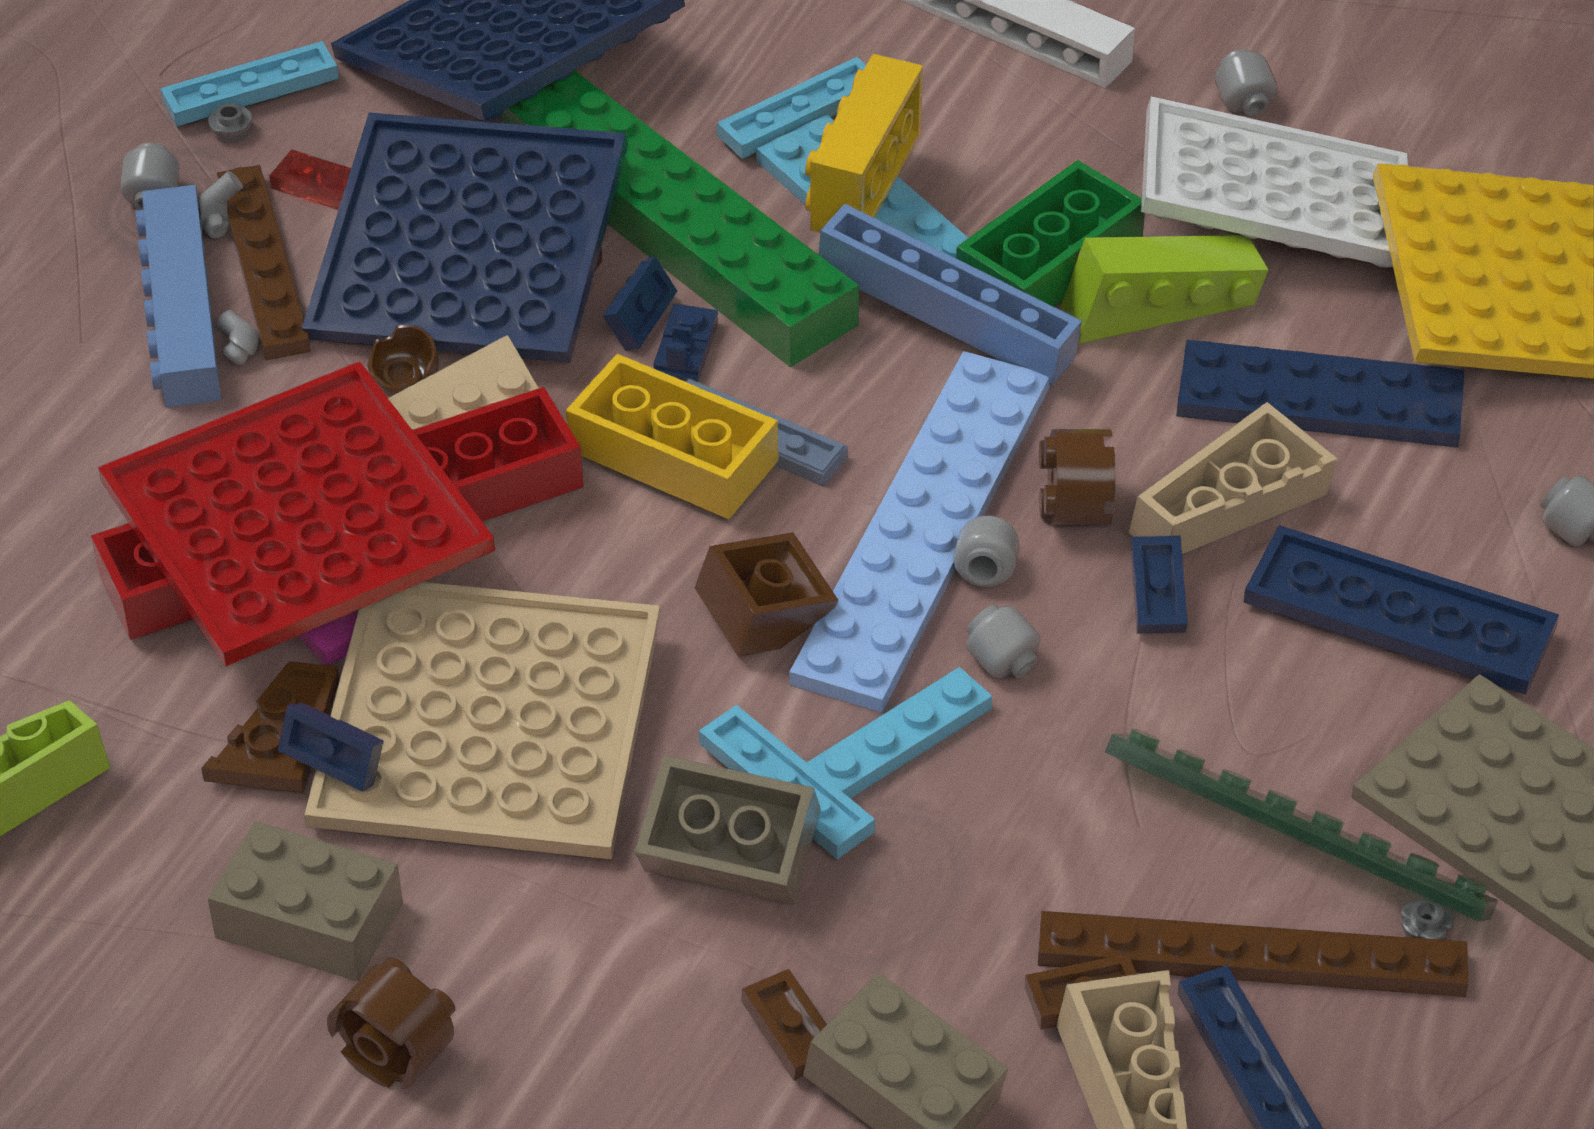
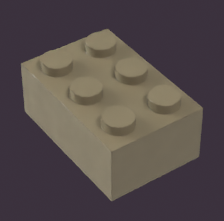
M663 755L635 854L645 872L794 905L821 807L814 787Z
M254 821L210 893L208 903L215 938L359 981L402 906L403 899L398 863Z
M878 972L810 1042L803 1076L873 1129H974L998 1103L1008 1067Z

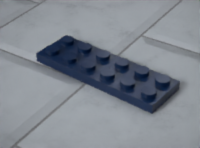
M1187 339L1176 416L1239 423L1268 402L1303 431L1458 448L1465 369Z
M1281 525L1275 531L1248 582L1243 603L1472 678L1480 674L1497 686L1524 695L1527 694L1557 628L1559 618L1557 613Z

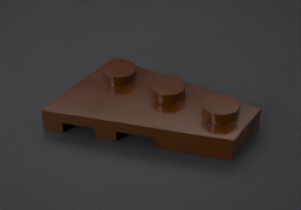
M289 661L256 701L257 709L243 726L237 724L227 736L228 744L218 757L211 756L201 768L203 780L205 782L303 793L311 767L278 751L287 706L292 703L297 705L303 703L328 715L340 680L338 666Z

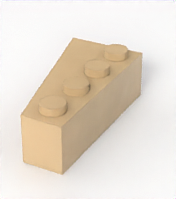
M506 335L388 399L413 430L538 389L539 387L509 336Z
M1266 402L1137 497L1129 534L1133 537L1181 536L1182 554L1326 496L1338 458Z
M1169 970L1073 983L1066 986L1056 1026L1097 1129H1187L1183 1092L1180 1091L1178 1076L1180 1071L1179 1052L1175 1050L1173 1034L1175 1026L1173 1006H1170L1169 999L1171 986Z

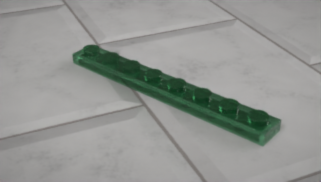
M1132 728L1130 734L1111 735L1105 753L1476 921L1490 920L1499 900L1486 895L1488 886L1473 878L1458 874L1455 881L1437 873L1440 865L1426 857L1410 853L1408 859L1392 853L1389 851L1392 843L1379 836L1363 831L1359 838L1343 831L1344 821L1317 810L1312 817L1295 809L1298 803L1297 800L1274 790H1269L1267 796L1250 789L1249 786L1252 781L1236 772L1223 769L1221 775L1203 768L1206 761L1204 758L1189 751L1177 749L1175 755L1158 747L1160 739L1147 732Z

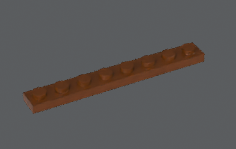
M1041 911L1038 966L1065 967L1128 953L1136 973L1169 970V975L1193 977L1228 965L1235 979L1240 981L1466 997L1468 989V949L1466 941Z

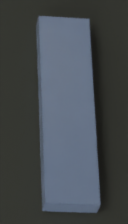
M689 378L686 381L689 384L778 420L779 461L775 466L824 486L848 458L847 445Z

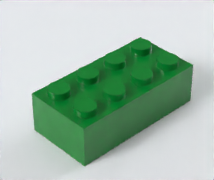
M1077 160L959 244L956 249V259L1054 307L1063 301L1085 238L1143 237L1145 213L1141 212L1142 198Z

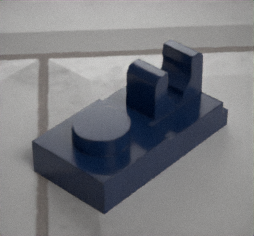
M656 256L649 257L646 261H641L632 276L627 278L626 285L617 293L615 299L603 315L625 351L640 349L678 292Z
M673 304L653 363V369L685 382L689 378L699 383L718 326V310Z
M1181 536L1132 537L1131 559L1136 633L1186 632L1188 623Z
M292 703L287 706L278 751L363 792L374 785L384 740L342 720H337L306 704L300 703L297 705Z

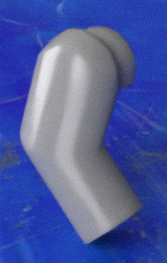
M231 171L226 172L206 189L198 199L201 227L207 236L211 238H221L228 232L227 201L243 188L241 181Z
M232 310L222 313L217 321V327L231 340L224 348L223 353L237 365H243L249 355L253 356L260 342V336L252 325Z

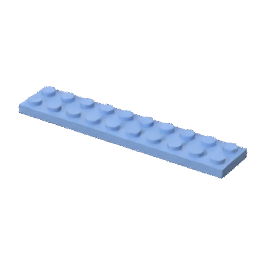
M965 351L962 352L833 590L838 598L836 607L815 623L790 669L789 685L874 711L883 712L956 571L953 555L960 530L968 521L984 516L1050 388L1049 377L1028 368Z

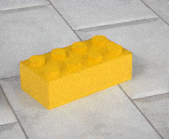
M872 54L864 70L858 69L854 77L852 91L849 96L841 98L837 117L833 123L828 122L826 124L817 151L812 150L807 158L805 175L810 177V188L806 196L805 209L810 211L811 231L820 233L821 229L844 204L873 218L876 217L921 135L923 65Z
M616 354L566 409V423L581 446L582 457L726 519L732 517L779 461L778 420L620 354Z

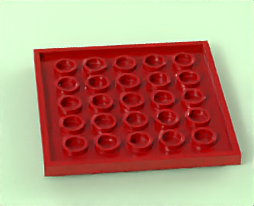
M360 361L98 467L101 483L225 667L495 551L494 536Z

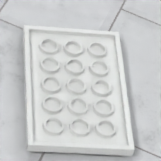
M1151 96L1146 110L1141 212L1152 214L1160 219L1180 220L1194 223L1205 229H1221L1239 233L1251 239L1271 240L1284 243L1292 248H1307L1325 252L1337 258L1348 257L1370 262L1378 267L1389 268L1393 267L1373 174L1377 163L1408 165L1407 153Z

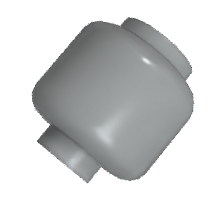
M1247 49L1233 51L1221 60L1220 66L1215 72V84L1224 105L1230 112H1244L1248 116L1260 114L1268 108L1269 102L1273 100L1277 93L1275 77L1268 61L1260 53Z
M143 143L129 151L124 156L122 164L120 191L123 197L135 205L136 208L142 210V191L178 187L180 164L177 158L166 147L157 143Z
M1577 475L1570 480L1563 476L1540 504L1545 510L1542 518L1543 523L1573 547H1579L1589 539L1594 542V483L1582 475Z
M979 516L965 524L960 530L953 555L955 569L961 578L971 585L981 588L996 587L1009 579L1014 572L1020 549L1019 538L1012 525L994 516Z
M995 604L990 605L981 611L967 627V632L970 634L967 639L968 651L994 678L1000 679L1010 674L1020 678L1029 672L1038 661L1035 652L1040 644V635L1024 616L1012 606L1007 605L999 608Z

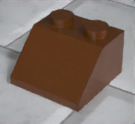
M794 532L709 546L695 585V590L738 657L783 648L833 610L838 603V598Z

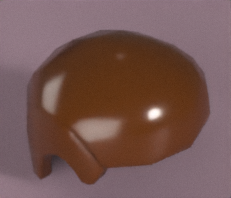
M406 324L397 325L389 337L383 340L376 339L367 363L369 374L385 395L389 397L435 374L439 367L438 353L433 337L421 327Z

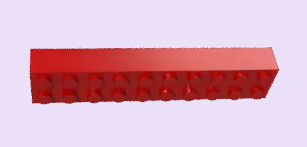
M544 387L413 429L414 433L482 522L584 487L581 446ZM129 523L91 535L99 577L130 640L193 619Z

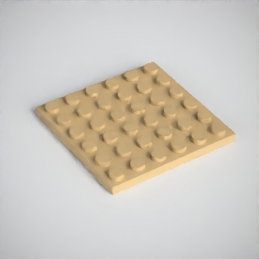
M422 582L359 609L331 717L342 720L384 740L374 785L362 792L316 769L304 814L306 827L612 860L661 618L660 606Z

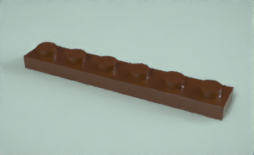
M261 166L238 167L228 170L234 173L243 185V188L227 201L228 222L265 360L311 352L308 333L302 330L304 319ZM228 171L217 172V178H221Z

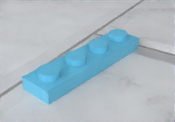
M323 41L169 85L160 88L162 102L177 127L208 118L215 109L224 104L233 103L245 107L309 87H316L323 83L337 80L339 76L337 64Z
M855 57L717 122V136L743 159L756 153L757 147L825 114L829 117L837 114L841 98L849 96L852 91L856 72L858 69L864 70L866 64L858 57Z
M958 667L807 763L851 799L991 710L992 695L963 669Z
M735 705L699 730V744L731 770L814 787L821 810L813 840L837 860L875 833V818L738 705Z

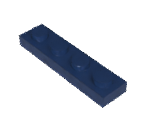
M1228 965L1180 980L1177 994L1254 1129H1323Z

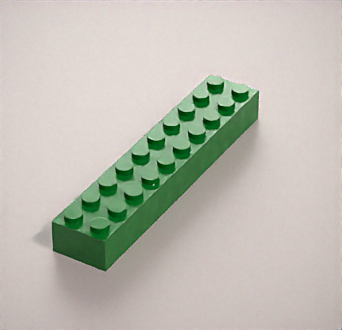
M575 70L571 71L569 77L560 81H554L541 88L534 97L521 100L504 110L502 122L507 124L626 133L628 148L607 224L647 256H656L666 271L789 367L794 366L859 326V285Z

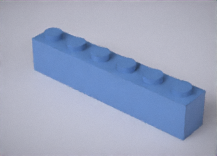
M196 185L142 191L143 209L135 210L139 237L146 236V239L138 240L142 267L149 266V269L141 270L144 296H152V299L144 300L147 327L155 326V330L147 331L150 358L158 357V361L150 362L153 389H163L166 407L221 400Z
M844 204L820 231L818 254L859 285V290L1002 362L1028 368L1049 377L1050 386L1057 382L1074 361L1081 320L847 204Z

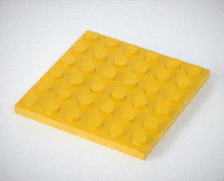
M1377 163L1373 180L1414 362L1594 379V185L1578 182L1540 180L1532 177L1520 178L1491 173L1480 174L1452 171L1450 169L1411 167L1403 164Z

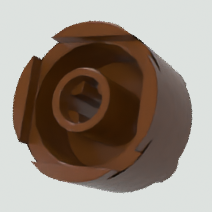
M1052 429L1050 437H1044V440H1040L1039 467L1040 469H1048V485L1040 488L1039 513L1040 517H1050L1051 525H1111L1113 514H1104L1106 502L1115 501L1114 447L1104 446V441L1113 437L1111 429Z
M389 957L383 964L370 968L331 1010L327 1017V1027L332 1038L339 1032L346 1043V1046L341 1051L342 1055L361 1074L384 1087L389 1088L397 1081L403 1083L401 1089H408L452 1041L454 1026L450 1016L455 1012V1005L446 993L439 989H430L413 976L410 969L401 960Z

